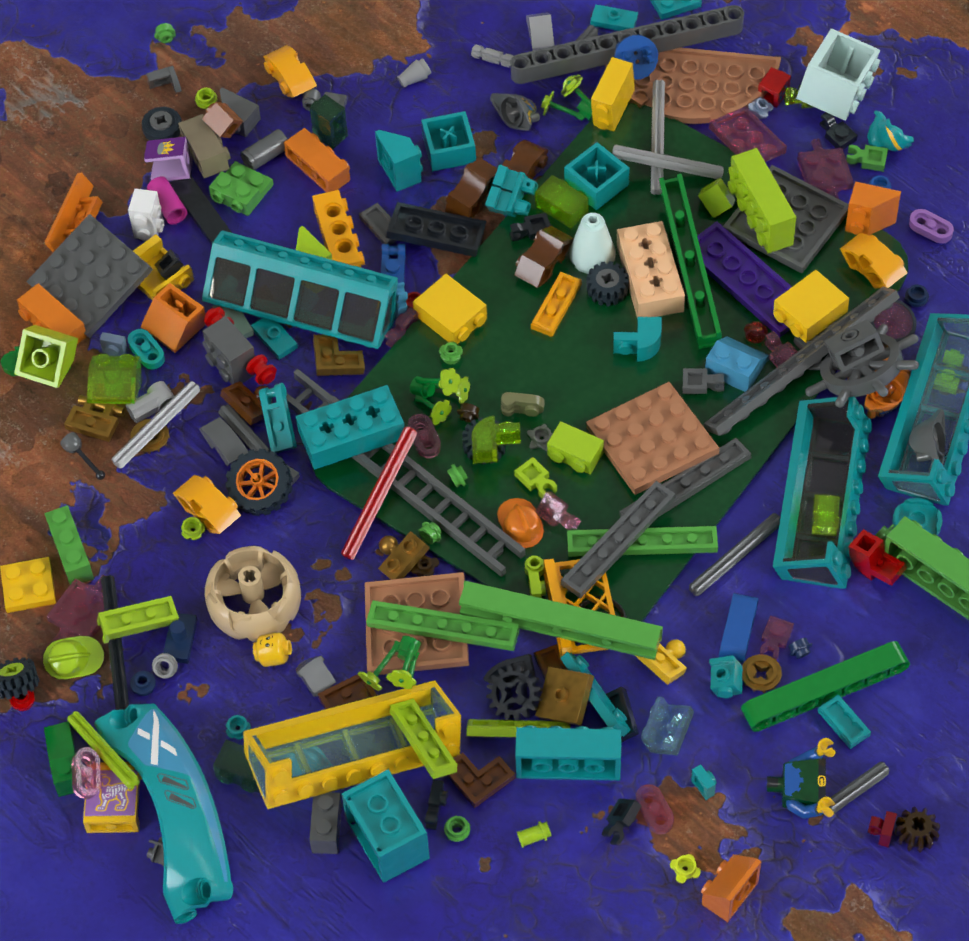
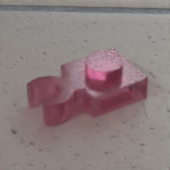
M410 307L405 313L398 316L395 322L396 327L385 335V338L388 339L386 342L387 346L391 348L406 333V330L412 323L418 321L417 311Z
M770 615L761 641L766 643L761 646L760 654L771 651L774 653L773 658L777 661L779 647L786 648L794 628V623Z

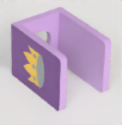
M186 136L147 141L144 160L145 162H153L151 180L160 176L166 177L168 181L190 179L193 159Z

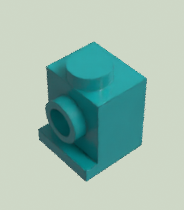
M733 655L709 659V664L711 665V690L718 698H730L733 695L742 694L743 666Z

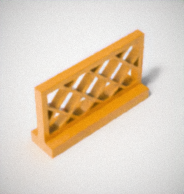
M554 559L544 560L543 576L548 600L580 607L578 605L586 598L596 604L592 610L597 611L601 607L609 614L615 615L606 572L601 577L602 582L598 580L594 584L604 590L600 600L589 594V591L593 588L592 586L581 599L578 598L573 603L565 597L568 589L561 585L563 577L560 570H571L580 559L556 563ZM556 637L560 658L566 652L579 654L608 650L588 644L576 646L575 641Z

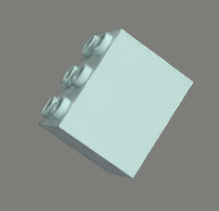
M831 28L807 66L796 99L846 121L850 113H855L859 101L863 100L867 89L870 88L874 80L873 72H876L881 61L877 59L880 50Z

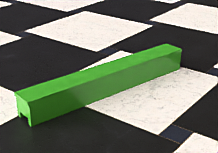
M464 581V588L459 601V605H461L460 615L519 624L520 629L655 660L659 643L662 641L663 626L469 581Z

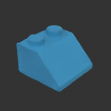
M724 337L716 341L707 355L705 369H707V375L724 374V383L746 392L752 387L770 356L730 337Z

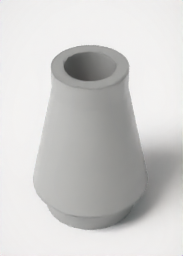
M423 58L420 60L416 59L397 76V79L404 88L413 83L428 79L431 70Z

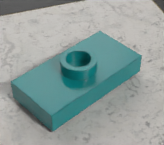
M596 4L590 25L616 31L635 28L638 12Z
M262 318L251 325L257 337L278 360L298 348L295 340L277 321Z
M839 694L818 708V713L849 749H852L871 735V731Z

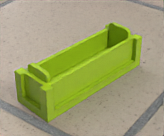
M172 596L100 612L98 613L97 624L98 626L101 625L103 631L102 640L105 644L109 643L111 639L170 626L179 617Z

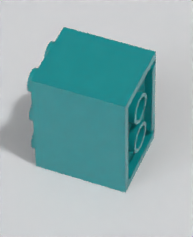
M389 769L342 793L346 821L383 883L430 859L427 832Z

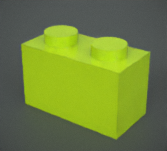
M561 421L547 443V455L553 461L566 463L580 473L586 472L591 474L604 453V440Z

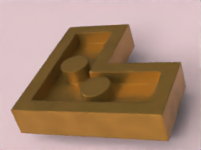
M323 334L313 335L317 376L364 374L363 351H339L337 338Z

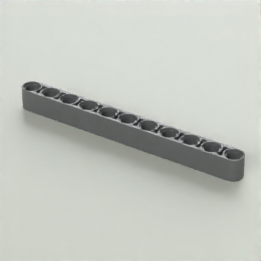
M731 5L517 54L510 60L511 79L517 84H524L607 65L611 58L614 57L616 45L631 35H642L649 38L655 44L658 53L737 35L743 30L744 10L740 6Z

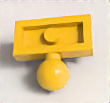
M678 639L669 641L666 648L659 643L655 660L636 656L667 685L684 675L687 669L678 660L684 656L686 651L684 643Z

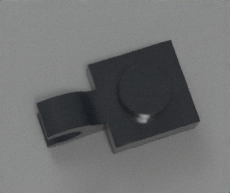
M827 112L821 115L823 121L819 124L826 130L825 138L839 152L857 141L858 135L843 121L837 124L833 115Z
M546 212L526 216L523 223L511 224V240L519 241L526 235H528L530 240H534L539 230L551 226Z
M618 799L606 819L609 824L604 827L602 835L611 837L613 833L610 843L612 845H620L624 838L623 828L630 827L642 806L636 800Z

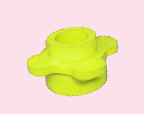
M691 854L680 856L678 859H673L670 863V868L675 871L676 881L679 883H685L687 879L692 877L698 878L701 874V870L696 867L695 857Z

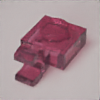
M774 331L765 336L768 340L764 344L772 351L769 359L776 367L798 352L789 342L783 345L779 336Z
M551 491L545 493L535 510L538 516L552 526H558L560 523L566 529L571 530L572 527L577 529L581 522L578 517L566 512L569 505Z

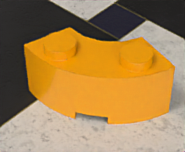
M288 45L263 56L265 59L264 67L268 74L277 79L284 95L296 97L317 85L304 62L300 64L297 52Z
M859 233L840 248L849 267L862 273L874 288H889L907 274L902 258L894 254L874 235L869 236Z
M193 475L173 492L184 510L198 518L210 533L220 534L241 516L237 510V503L229 496L226 498L206 476L202 478Z

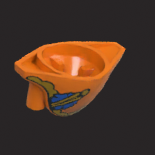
M900 371L896 378L885 386L888 389L887 396L882 397L877 391L866 395L864 408L868 410V418L874 419L876 415L882 417L899 406L907 388L908 373Z

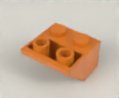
M169 283L153 298L141 324V329L147 330L153 338L176 353L205 326V309L201 304Z

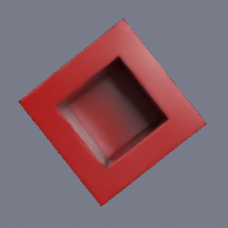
M771 67L758 85V91L763 92L764 90L768 92L763 99L777 108L790 90L791 75Z

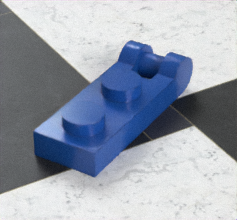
M382 244L381 273L397 277L398 283L405 281V244H398V246ZM398 255V259H389V256Z

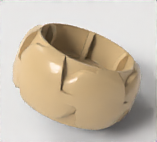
M245 546L230 551L225 559L219 560L214 564L205 583V601L212 621L225 634L238 640L248 638L252 642H257L258 637L261 635L283 632L288 622L295 619L301 604L300 582L293 565L279 552L273 550L270 553L260 546ZM282 584V598L278 602H274L269 609L261 601L264 598V590ZM242 594L243 600L251 604L249 613L245 614L242 611L237 613L228 609L223 601V596Z

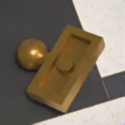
M411 531L400 544H398L395 537L384 536L379 542V549L383 554L389 556L378 569L391 580L403 579L430 547Z

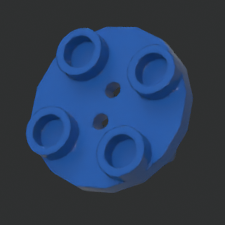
M631 35L616 45L614 58L633 63L634 80L649 76L655 70L658 63V51L655 44L649 38L642 35Z

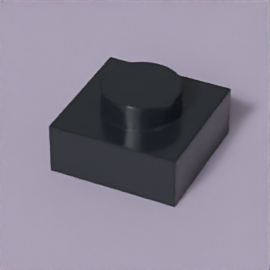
M172 249L154 264L161 276L166 280L184 266Z

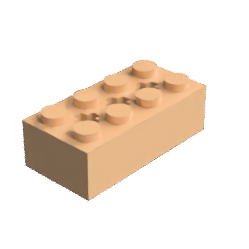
M663 221L617 229V249L622 267L628 273L629 291L637 319L638 317H659L684 312L685 294Z

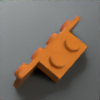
M77 173L45 240L46 246L52 252L64 242L89 214L96 218L103 203L98 196L89 197L93 185L83 173Z

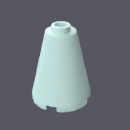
M588 213L583 216L569 250V258L575 265V268L580 272L589 274V270L591 268L594 269V265L598 264L600 266L601 262L604 261L605 264H609V261L614 263L616 250L605 220L597 213Z

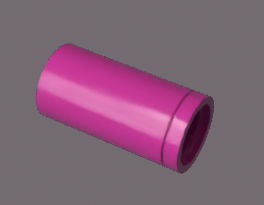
M160 176L151 180L147 185V190L157 191L161 212L169 224H177L183 221L187 216V209L167 178Z

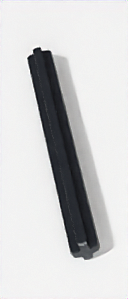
M112 575L103 576L101 578L104 611L117 609L115 577ZM120 637L109 640L108 647L115 709L125 710L129 706L122 638Z

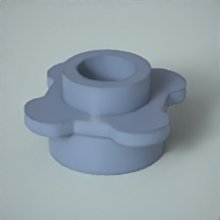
M759 97L752 103H749L748 109L753 117L763 119L767 118L768 112L773 110V105Z

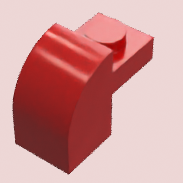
M864 529L848 546L852 563L871 581L876 577L892 586L906 570L905 562L885 552L883 539Z

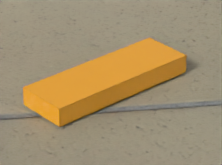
M560 272L533 319L531 329L553 337L581 287L582 279Z

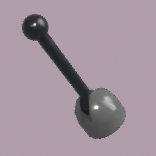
M75 432L67 434L60 442L62 448L69 453L77 452L96 473V478L99 480L104 479L105 472L99 470L81 451L82 442L80 437Z

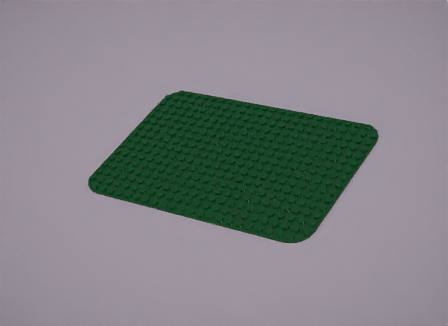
M628 103L614 132L607 129L602 130L594 126L592 118L537 181L538 188L536 194L526 193L522 200L531 203L527 216L546 212L551 226L573 238L583 216L588 213L600 214L605 220L616 250L613 265H616V263L620 264V269L623 267L617 249V229L663 221L685 294L661 194L653 195L651 193L650 165L619 159L629 167V185L597 210L564 185V167L596 142L610 153H612L614 145L651 152L652 107L643 105L641 108L635 103ZM664 117V154L722 166L724 171L721 179L728 188L731 156L739 153L676 119ZM663 169L664 180L677 178V174L682 173L697 236L715 222L724 226L738 208L737 198L735 194H732L735 198L733 206L720 215L712 217L698 195L702 188L717 179ZM517 214L516 218L506 216L479 247L477 256H471L453 277L455 281L487 305V319L481 327L475 328L465 341H460L457 346H461L463 349L460 360L455 364L445 363L440 357L439 349L442 345H446L448 341L417 318L348 398L388 385L403 419L404 427L413 428L417 432L407 456L501 530L502 527L498 521L497 513L503 502L513 498H521L532 503L543 524V537L537 545L525 548V556L522 559L505 546L503 548L504 552L496 559L506 567V574L503 577L499 576L442 529L440 534L441 540L434 542L432 545L427 544L430 547L429 552L481 584L530 596L529 579L525 573V561L527 558L538 556L543 561L554 559L555 563L581 559L583 556L568 557L567 530L610 529L621 518L619 511L637 501L648 489L634 495L605 453H603L591 474L577 472L570 465L563 462L557 463L541 447L530 449L529 446L532 439L527 434L528 430H534L536 427L546 424L551 433H554L561 421L590 434L586 428L587 421L667 382L672 384L705 428L704 423L742 395L744 391L724 383V391L721 392L707 388V394H683V368L705 369L706 357L713 348L712 346L699 349L686 294L684 312L659 316L662 317L661 346L655 356L648 360L637 362V354L623 355L613 353L614 332H637L638 319L629 288L627 296H624L622 302L618 300L617 305L610 303V306H606V303L598 305V301L593 302L592 297L589 298L587 274L575 268V265L570 261L569 251L561 264L559 262L555 264L552 270L553 275L542 286L536 288L514 275L517 269L516 261L520 255L527 252L534 243V240H530L528 235L519 241L511 240L510 232L512 231L510 225L523 223L524 217H526V215ZM847 216L803 273L743 243L792 287L813 271L817 270L849 297L848 312L846 314L880 289L874 288L862 273L851 269L840 250L841 247L857 236L852 232L845 231ZM880 230L871 235L876 236L894 254L900 256L904 262L903 266L907 271V274L889 287L898 293L908 275V256L899 241L884 230ZM563 272L582 279V285L553 337L532 330L531 323L559 273ZM707 274L722 338L730 337L770 356L753 384L755 385L800 350L794 343L795 336L789 330L779 338ZM882 312L875 317L874 323L882 314ZM454 368L455 373L459 374L460 378L468 377L470 390L468 392V399L464 403L477 406L480 409L478 415L483 417V421H486L487 417L491 418V423L497 420L499 425H503L504 431H506L504 455L501 454L499 460L494 457V463L491 464L489 460H486V464H482V460L475 463L474 457L471 460L467 458V454L464 453L462 433L465 430V426L467 424L471 426V423L462 421L457 413V409L461 407L459 397L453 392L451 395L445 396L442 391L443 389L435 388L433 396L426 398L434 405L438 401L448 400L450 402L449 405L452 406V411L447 415L446 420L438 425H434L430 417L432 409L423 403L415 401L416 396L410 392V384L416 376L440 378L442 370ZM805 370L801 377L792 380L783 391L771 396L766 404L750 412L746 419L737 422L728 433L718 436L708 432L719 448L737 438L751 452V459L659 516L648 528L717 526L796 425L799 401L813 400L820 394L819 392L809 397L805 393L808 387L823 380L820 370ZM506 392L538 395L545 400L544 411L537 416H527L522 413L505 416L501 412V397ZM381 448L370 460L379 467H382L389 459L390 454ZM352 457L315 470L312 466L316 478L324 486L363 510L378 480L376 476ZM532 457L549 472L548 479L553 480L557 485V492L555 493L550 488L544 489L547 492L546 500L539 496L537 488L530 491L515 477L514 471ZM452 464H455L456 467L462 466L468 476L464 480L465 486L460 485L456 487L447 472V470L452 468ZM401 465L395 479L399 481L410 470ZM415 476L404 487L416 495L427 484ZM671 478L660 482V484H663V483L667 482V481L670 480ZM391 488L375 517L406 537L411 531L421 540L419 529L423 527L422 523L429 522L430 524L432 522ZM433 490L422 501L434 509L445 498ZM451 504L440 515L449 523H452L463 512ZM468 518L458 530L469 538L480 526ZM487 532L476 544L488 552L499 541ZM695 553L622 555L606 571L612 599L623 607L628 619L643 622ZM570 569L560 570L561 576L564 577ZM543 575L539 577L540 581L544 580ZM594 585L589 594L594 597L603 596L604 590ZM547 590L546 595L542 596V599L548 600ZM569 590L565 594V597L573 603L579 598ZM592 602L584 608L592 610L596 604ZM613 605L614 611H615V616H620V617H621L620 612H619L618 609ZM601 607L597 609L598 612L609 614Z

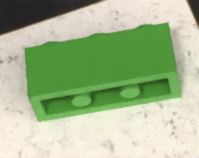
M68 505L44 513L70 587L93 580L94 576Z

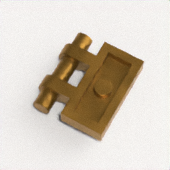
M80 395L78 404L83 405V407L73 405L64 423L65 429L110 442L119 424L118 418L114 417V415L123 416L125 407L118 406L113 401L104 402L98 400L97 397L92 395L88 397ZM95 409H98V410L103 411V413L96 412V411H94V410H95Z

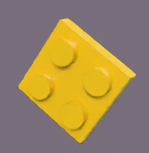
M49 557L0 566L7 613L56 604Z

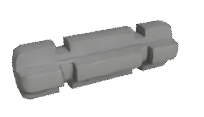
M480 45L473 46L471 56L474 58H482L484 61L498 65L501 63L502 66L508 68L513 57L511 54L506 53L503 55V52L487 47L484 49Z

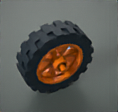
M252 449L245 455L242 453L238 456L236 462L233 461L231 463V469L226 474L228 479L225 482L226 489L228 490L229 497L237 503L238 508L247 514L252 513L254 516H260V514L269 515L271 511L279 510L281 508L280 505L286 503L289 499L288 494L292 492L293 488L291 486L293 477L284 460L277 456L275 452H267L266 449H259V451ZM265 467L273 470L263 477ZM259 468V473H253L252 470ZM249 473V475L251 476L250 480L244 481L245 477ZM276 476L275 485L266 482ZM253 486L246 495L243 487ZM267 488L272 489L268 494L265 495L264 491H266ZM258 490L261 497L253 498L252 496Z

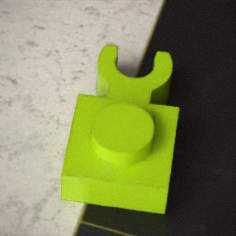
M534 457L514 471L515 477L530 491L537 488L539 496L544 500L547 499V492L544 489L550 488L554 493L557 492L556 483L548 479L549 472Z

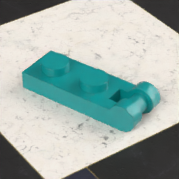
M283 383L276 384L271 389L266 387L259 390L270 448L276 454L297 448L286 398L287 390ZM276 397L277 402L271 403L272 398Z

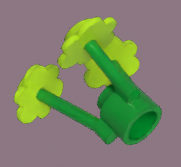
M579 74L565 79L562 84L561 94L566 97L575 91L582 98L577 106V109L580 111L576 112L552 102L555 92L552 91L550 96L546 95L541 100L544 116L549 107H553L573 115L581 121L584 118L589 121L591 120V99L578 88L583 80Z

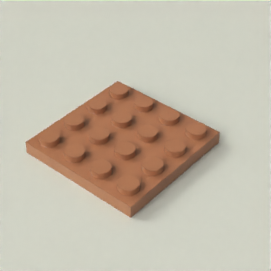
M670 382L586 422V428L590 434L604 440V453L634 495L650 488L655 481L660 483L719 454L718 445Z
M464 572L365 582L366 621L373 600L460 614L461 605H459V601L464 588ZM366 624L367 672L373 673L392 649L394 642H400L403 636H410L421 642L418 651L420 654L414 671L469 666L468 643L367 627ZM398 652L394 654L379 675L392 673L393 670H402L404 661L397 657Z

